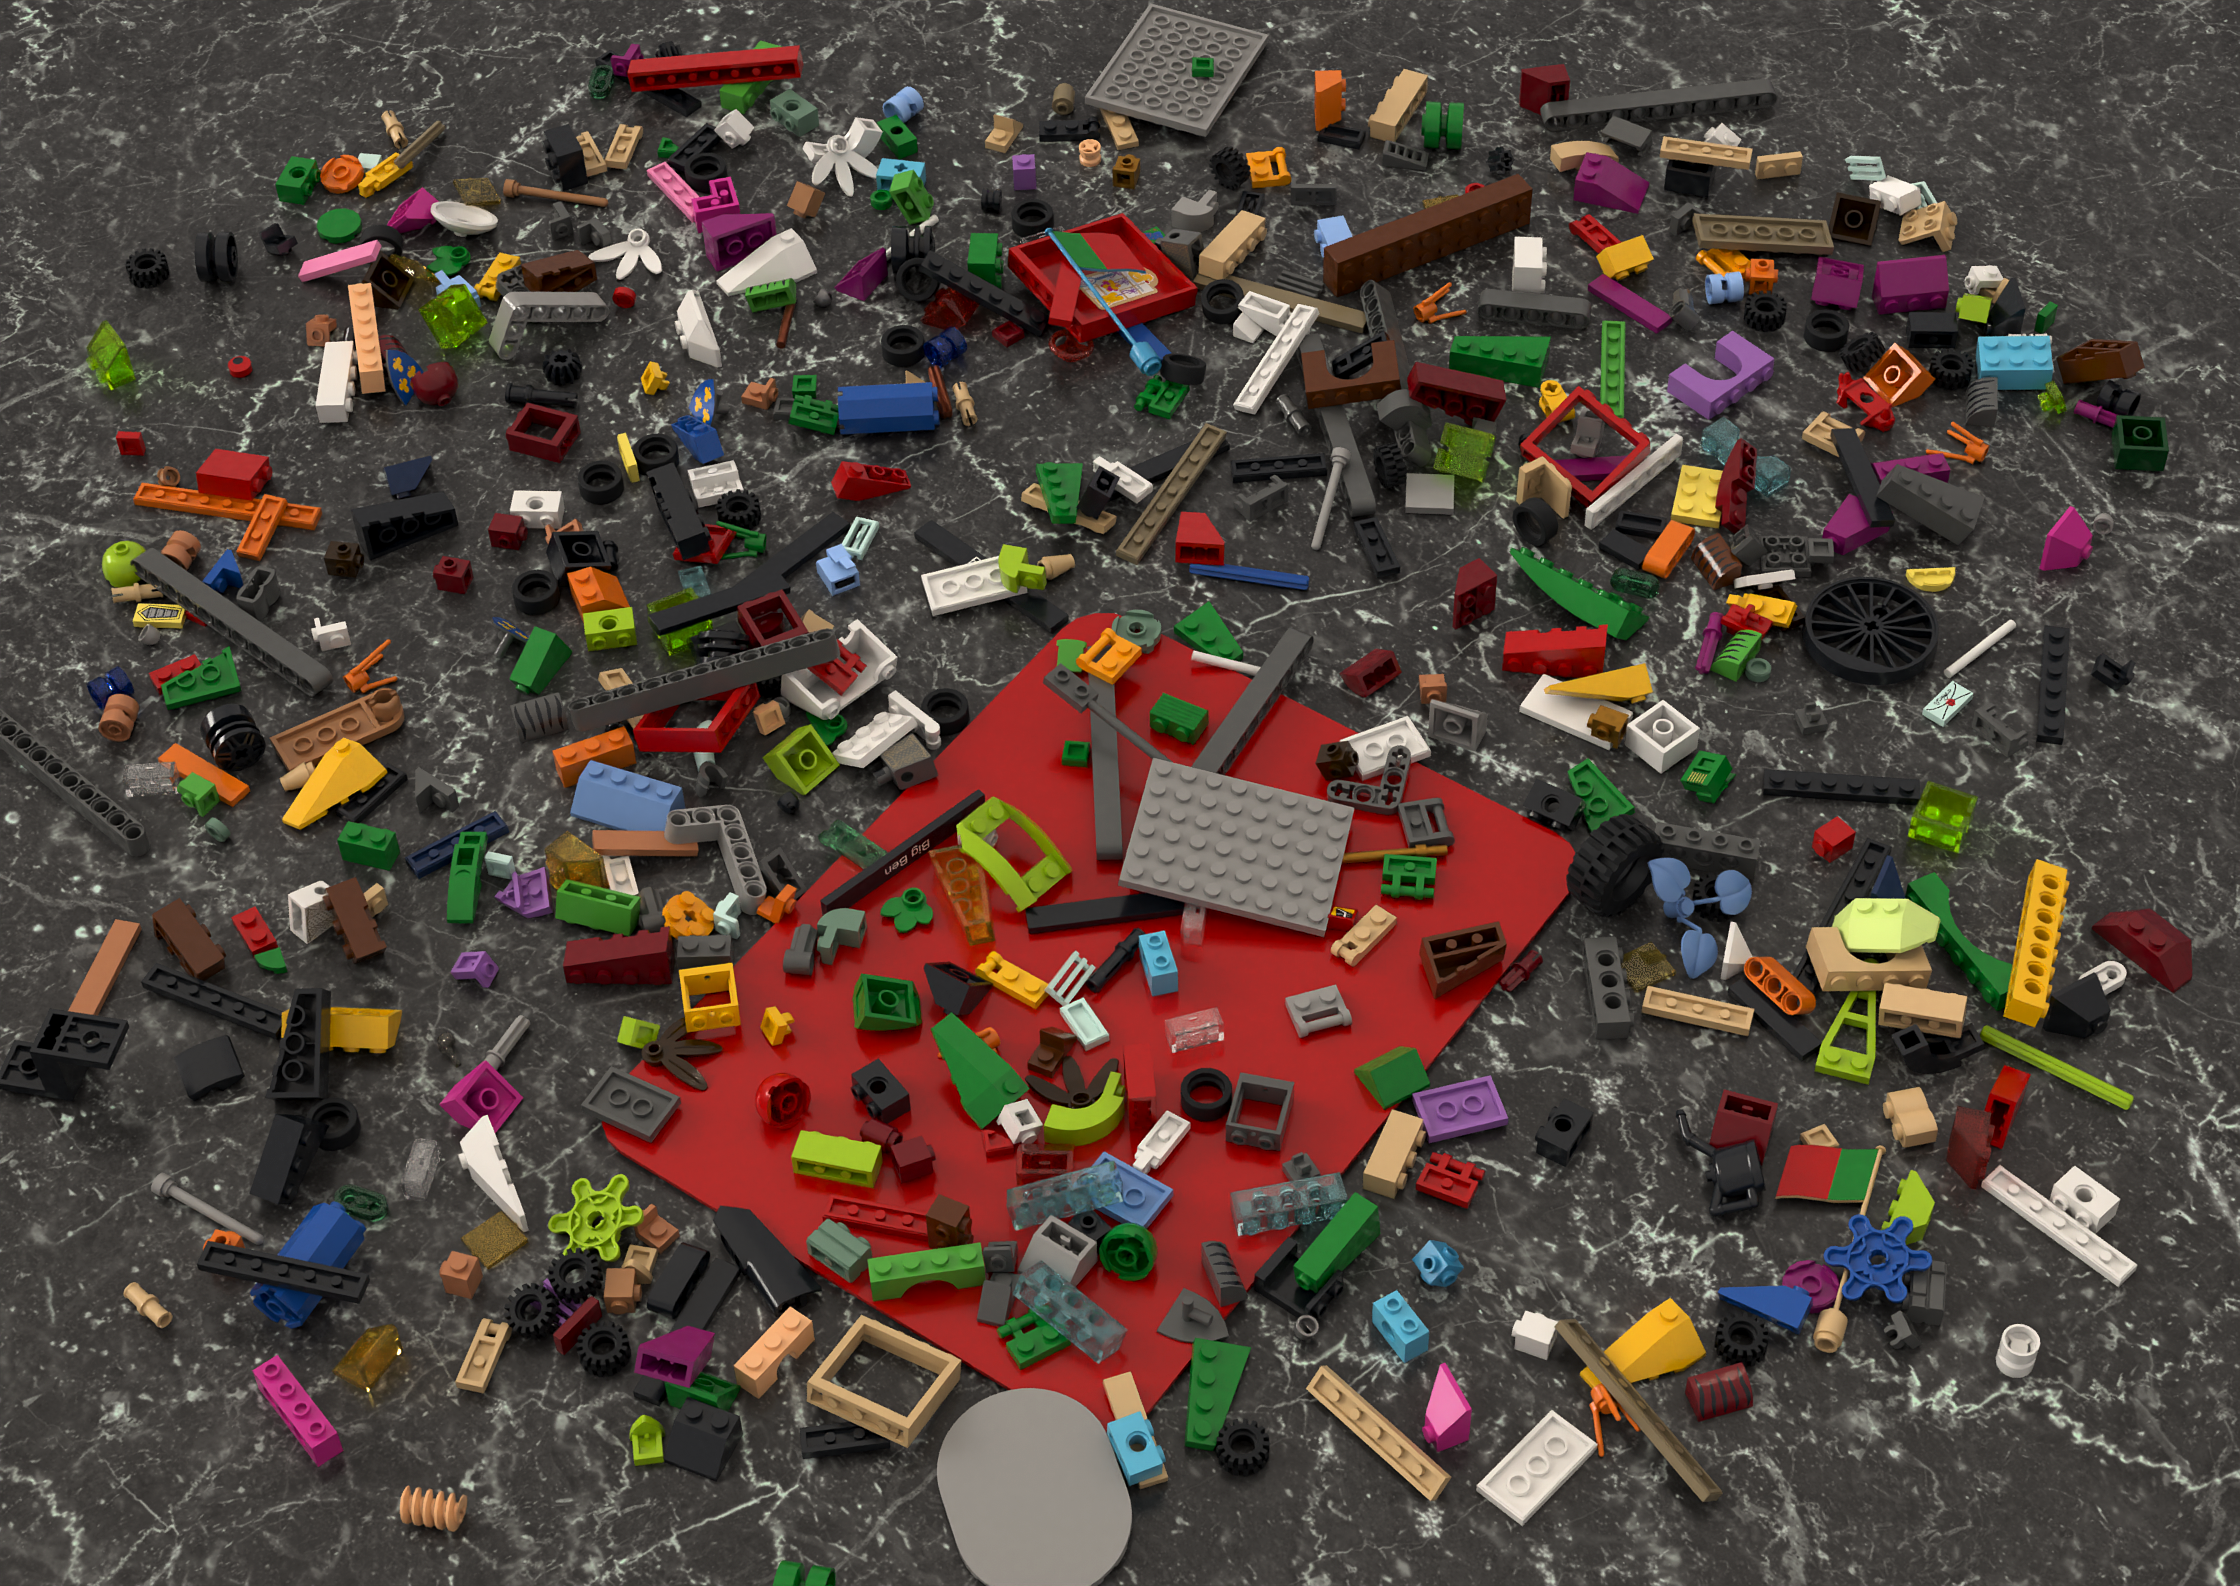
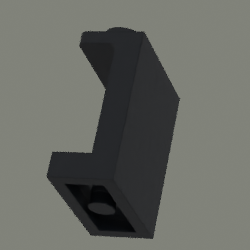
M1288 1237L1255 1273L1254 1290L1297 1318L1303 1315H1310L1315 1319L1316 1317L1321 1318L1326 1312L1330 1301L1333 1298L1337 1299L1342 1294L1345 1287L1343 1284L1344 1272L1338 1269L1318 1293L1311 1289H1303L1295 1280L1293 1267L1302 1254L1297 1252L1298 1242Z

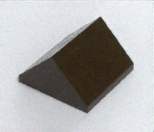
M1837 192L1829 224L1831 238L1871 246L1878 226L1882 201Z
M380 250L376 261L371 263L362 284L371 283L374 307L398 310L415 278Z

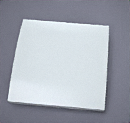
M734 460L687 470L698 508L718 504V499H722L721 495L725 493L728 496V491L732 490L733 493H736V489H740L741 493L744 491Z

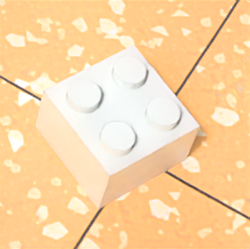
M1515 237L1512 291L1536 294L1545 293V280L1542 278L1546 276L1547 262L1542 261H1546L1547 247H1542V238Z
M1662 700L1627 724L1625 746L1662 774L1697 749L1700 728Z

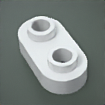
M2106 961L2082 974L2079 980L2095 972L2098 975L2104 994L2107 995L2124 984L2127 972L2122 964L2115 961Z

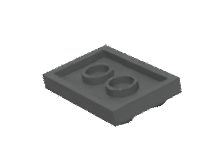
M611 1066L581 1104L582 1112L651 1143L679 1107L681 1100L675 1094Z

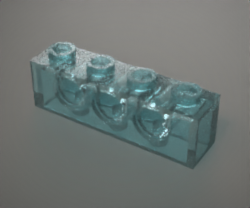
M1115 1161L1007 1190V1210L1015 1231L1042 1224L1050 1215L1060 1219L1123 1202V1183Z
M1338 1172L1231 1192L1230 1210L1237 1235H1255L1262 1231L1281 1230L1299 1224L1308 1225L1315 1221L1332 1220L1348 1201L1341 1174Z
M1042 1260L1023 1272L1019 1277L1013 1295L1099 1364L1119 1350L1128 1329Z

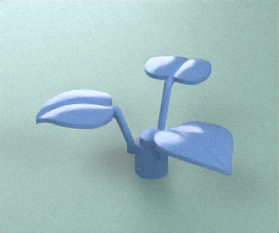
M1674 858L1651 860L1647 864L1651 872L1654 890L1657 896L1664 901L1663 910L1665 915L1669 918H1677L1678 923H1684L1694 929L1686 931L1683 935L1681 953L1689 978H1696L1713 966L1717 959L1718 948L1712 935L1708 933L1702 934V929L1685 918L1693 913L1695 905L1720 901V908L1724 914H1739L1750 902L1752 894L1751 884L1740 872L1727 870L1720 873L1715 881L1717 897L1692 901L1684 896V888L1689 885L1691 880L1687 866Z

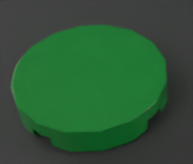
M346 208L328 211L317 221V231L320 238L323 240L325 238L328 242L334 244L351 241L355 238L354 235L359 234L362 230L359 214Z

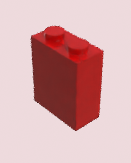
M215 449L196 472L198 492L252 501L272 477L269 457Z

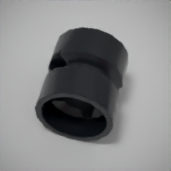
M2109 380L2102 388L2096 406L2099 407L2101 405L2104 410L2114 411L2117 415L2133 416L2140 403L2141 393L2130 388L2123 390V385Z

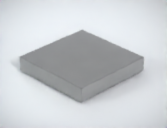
M1407 473L1405 513L1453 515L1454 475Z

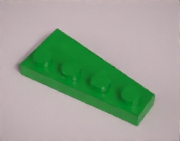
M1046 462L1044 464H1036L1035 472L1052 524L1076 523V507L1079 500L1083 463L1055 464L1053 462Z
M1201 1338L1194 1339L1192 1344L1185 1447L1208 1451L1214 1450L1217 1437H1219V1431L1223 1427L1251 1347Z

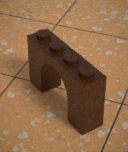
M1394 340L1371 343L1373 355L1371 369L1365 375L1349 380L1336 378L1329 373L1324 350L1301 353L1308 409L1383 399L1388 394L1401 390Z

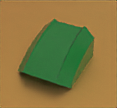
M861 973L854 987L852 998L855 1028L864 1030H897L918 1026L922 1023L920 997L913 981Z

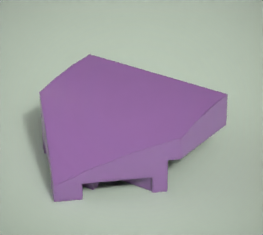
M545 867L520 876L513 872L512 880L503 892L498 891L494 896L496 900L526 918L553 913L549 874Z

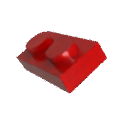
M194 654L150 672L149 676L159 695H162L161 685L186 670H194L201 666V663Z
M256 907L231 917L235 928L253 958H255L254 955L278 948L276 939Z

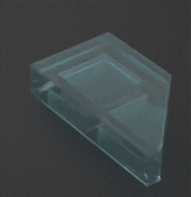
M702 566L678 571L684 594L697 599L711 594Z

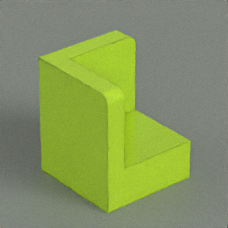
M624 1016L617 1042L643 1049L647 1043L657 1040L660 1025Z

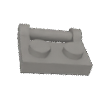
M1336 985L1285 998V1006L1300 1038L1308 1036L1310 1032L1341 1024L1343 1026L1352 1024L1350 1011L1346 1008Z

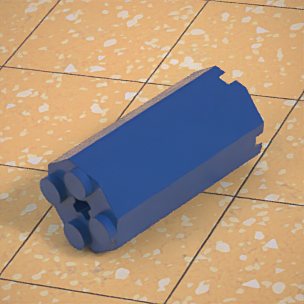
M932 382L838 387V392H843V396H838L839 425H844L845 429H840L841 435L935 430V425H940L939 411L935 410L934 402L939 401L938 387H933Z
M335 1201L330 1205L321 1203L313 1206L278 1255L343 1269L364 1241L363 1234L366 1231V1227L360 1221L350 1217L346 1213L344 1206ZM256 1283L250 1291L251 1296L256 1295L253 1303L261 1312L277 1323L280 1319L286 1320L285 1326L291 1329L302 1326L323 1297L262 1283Z

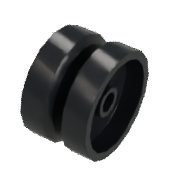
M212 232L198 233L195 240L194 255L199 280L201 282H213L218 276L221 281H235L238 271V251L234 234L232 232H218L216 237H214Z

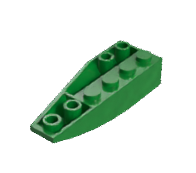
M1511 547L1509 551L1525 573L1546 594L1569 612L1597 628L1599 625L1608 624L1607 633L1615 638L1627 640L1648 621L1649 616L1642 613V607L1624 601L1623 597L1613 592L1609 593L1603 589L1598 590L1593 587L1594 584L1580 578L1578 580L1573 577L1574 573L1564 568L1559 570L1553 567L1555 563L1541 557L1539 560L1535 558V552L1525 547H1522L1521 550Z

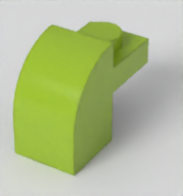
M1003 544L998 557L1000 579L1003 586L1014 593H1018L1020 586L1044 590L1047 583L1045 567L1029 564L1027 548Z

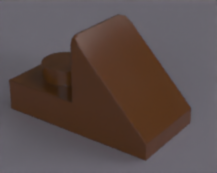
M1055 1027L1040 1029V1044L1027 1063L1029 1070L1053 1078L1077 1040V1036Z

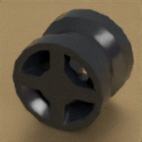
M983 188L981 209L983 211L994 209V211L1000 212L1002 204L1001 189L990 191L988 188Z

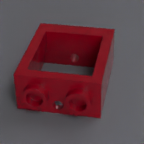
M527 403L522 411L518 412L516 420L506 431L509 450L561 463L581 433L578 415ZM531 423L558 429L552 440L525 434Z
M783 589L770 592L763 597L753 601H746L742 605L737 606L738 623L745 634L750 636V642L754 648L809 633ZM781 608L793 629L765 640L752 619Z

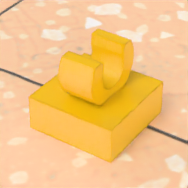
M650 361L641 377L645 394L654 395L658 388L666 390L670 384L669 381L665 380L667 373L660 370L658 363Z
M776 1006L769 1007L765 1010L760 1028L772 1046L782 1044L784 1035L791 1033L788 1024L794 1023L795 1020L790 1013L780 1014Z

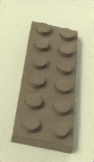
M1694 213L1692 220L1699 248L1749 250L1752 252L1770 251L1773 253L1789 252L1794 254L1808 253L1816 255H1832L1834 250L1826 220Z

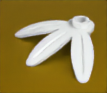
M834 135L827 142L828 152L820 158L814 167L812 183L819 185L828 176L833 165H835L836 178L840 187L847 196L852 197L854 186L848 164L857 172L872 179H876L878 169L861 155L849 150V143L845 137ZM835 143L839 145V150L836 149Z
M642 229L632 230L628 235L627 241L599 249L588 257L593 262H605L624 255L616 272V279L618 280L627 277L634 270L639 256H641L645 267L652 273L658 274L662 271L660 259L648 246L650 237Z

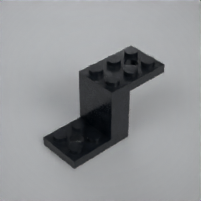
M50 1008L34 1043L14 1040L0 1069V1090L73 1101L89 1067L110 1070L129 1029L128 1021ZM93 1038H99V1040L96 1043L87 1044V1041H90ZM32 1065H35L36 1069H34L33 1071H24L26 1068H29Z

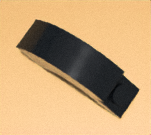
M1972 1023L1963 1027L1961 1038L1949 1036L1925 1038L1917 1024L1891 1035L1893 1043L1907 1067L1921 1074H1936L1962 1066L1960 1060L1985 1049L1984 1042Z

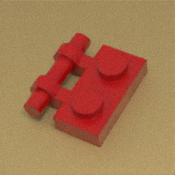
M837 639L840 657L846 661V664L836 658L835 660L808 667L807 669L842 696L858 677L851 669L854 667L858 672L862 673L867 665L860 660L861 657L856 653L852 654Z
M1433 1152L1430 1162L1437 1164V1166L1426 1163L1416 1182V1190L1468 1209L1478 1189V1181L1472 1178L1482 1181L1485 1171L1476 1168V1164L1471 1162L1465 1164L1453 1159L1452 1155L1446 1153L1441 1155ZM1449 1169L1461 1173V1175L1451 1172Z

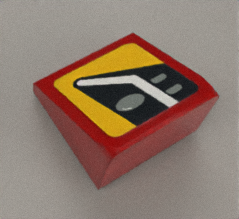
M1332 906L1327 917L1329 918L1327 928L1349 932L1355 926L1358 910Z

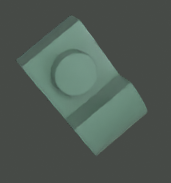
M839 908L826 913L820 918L817 923L819 936L817 951L821 953L822 963L832 965L839 945L860 948L867 929L865 911Z

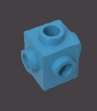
M1429 1240L1412 1259L1421 1271V1278L1431 1286L1447 1287L1456 1281L1457 1275L1464 1269L1458 1260V1253L1448 1246L1447 1243Z

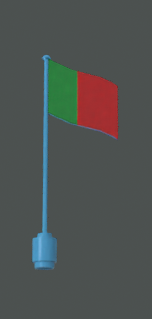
M1047 228L1045 235L1050 236L1133 345L1129 354L1132 361L1147 376L1158 373L1162 364L1157 353L1148 342L1136 343L1081 271H1130L1146 274V270L1119 235L1108 233H1067Z

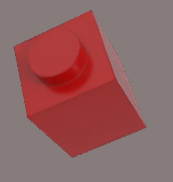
M1837 816L1815 830L1812 848L1819 856H1822L1831 863L1853 849L1856 831Z

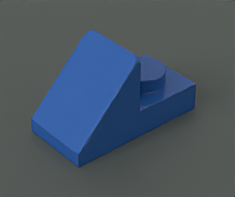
M229 549L224 552L202 581L219 594L226 590L227 585L237 588L243 586L237 563L232 551Z

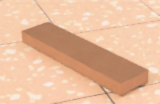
M593 830L592 832L594 855L698 856L697 842L672 844L665 839L664 831Z

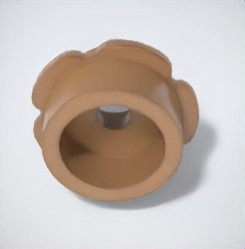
M165 466L164 469H159L157 473L159 485L176 487L180 481V474L173 467Z

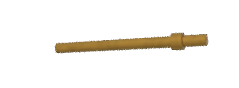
M1418 844L1413 848L1344 853L1342 864L1384 860L1385 854L1432 857L1448 855L1447 845L1426 846V844Z

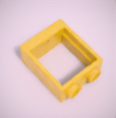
M733 963L679 970L687 1032L741 1025ZM722 991L730 992V1004L691 1009L689 996Z

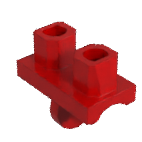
M1732 604L1728 613L1722 617L1721 624L1725 625L1727 632L1735 635L1740 630H1753L1761 633L1763 639L1772 627L1773 621L1754 613L1755 606L1752 604H1748L1746 608Z

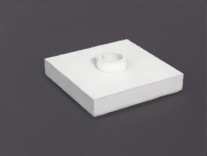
M1785 570L1744 576L1733 580L1734 588L1758 586V590L1773 588L1772 583L1795 579L1794 570Z

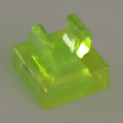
M2054 380L2046 383L2047 392L2037 396L2043 412L2049 411L2053 407L2058 414L2067 411L2063 395Z

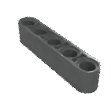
M1485 289L1480 293L1477 313L1481 318L1487 320L1583 329L1589 325L1592 306L1588 300L1583 298Z

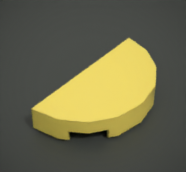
M1955 567L1907 569L1906 577L1914 587L1923 591H1942L1951 586L1954 581Z

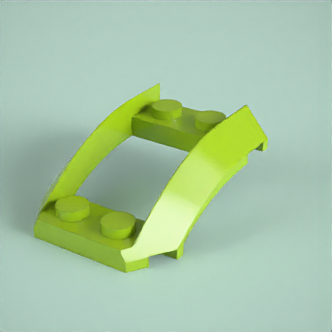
M994 796L956 825L957 835L961 837L962 848L960 851L967 853L992 876L1006 895H1010L1018 906L1016 907L1018 913L1036 902L1042 894L1065 875L1072 872L1071 866L1059 849L1034 821L1016 807ZM1008 818L1018 824L1046 855L1021 877L1001 854L983 840L984 837Z

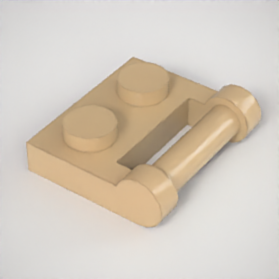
M1823 411L1803 431L1802 439L1839 457L1830 437L1831 429L1852 427L1831 418L1829 413ZM1857 428L1855 430L1861 442L1865 436V431Z

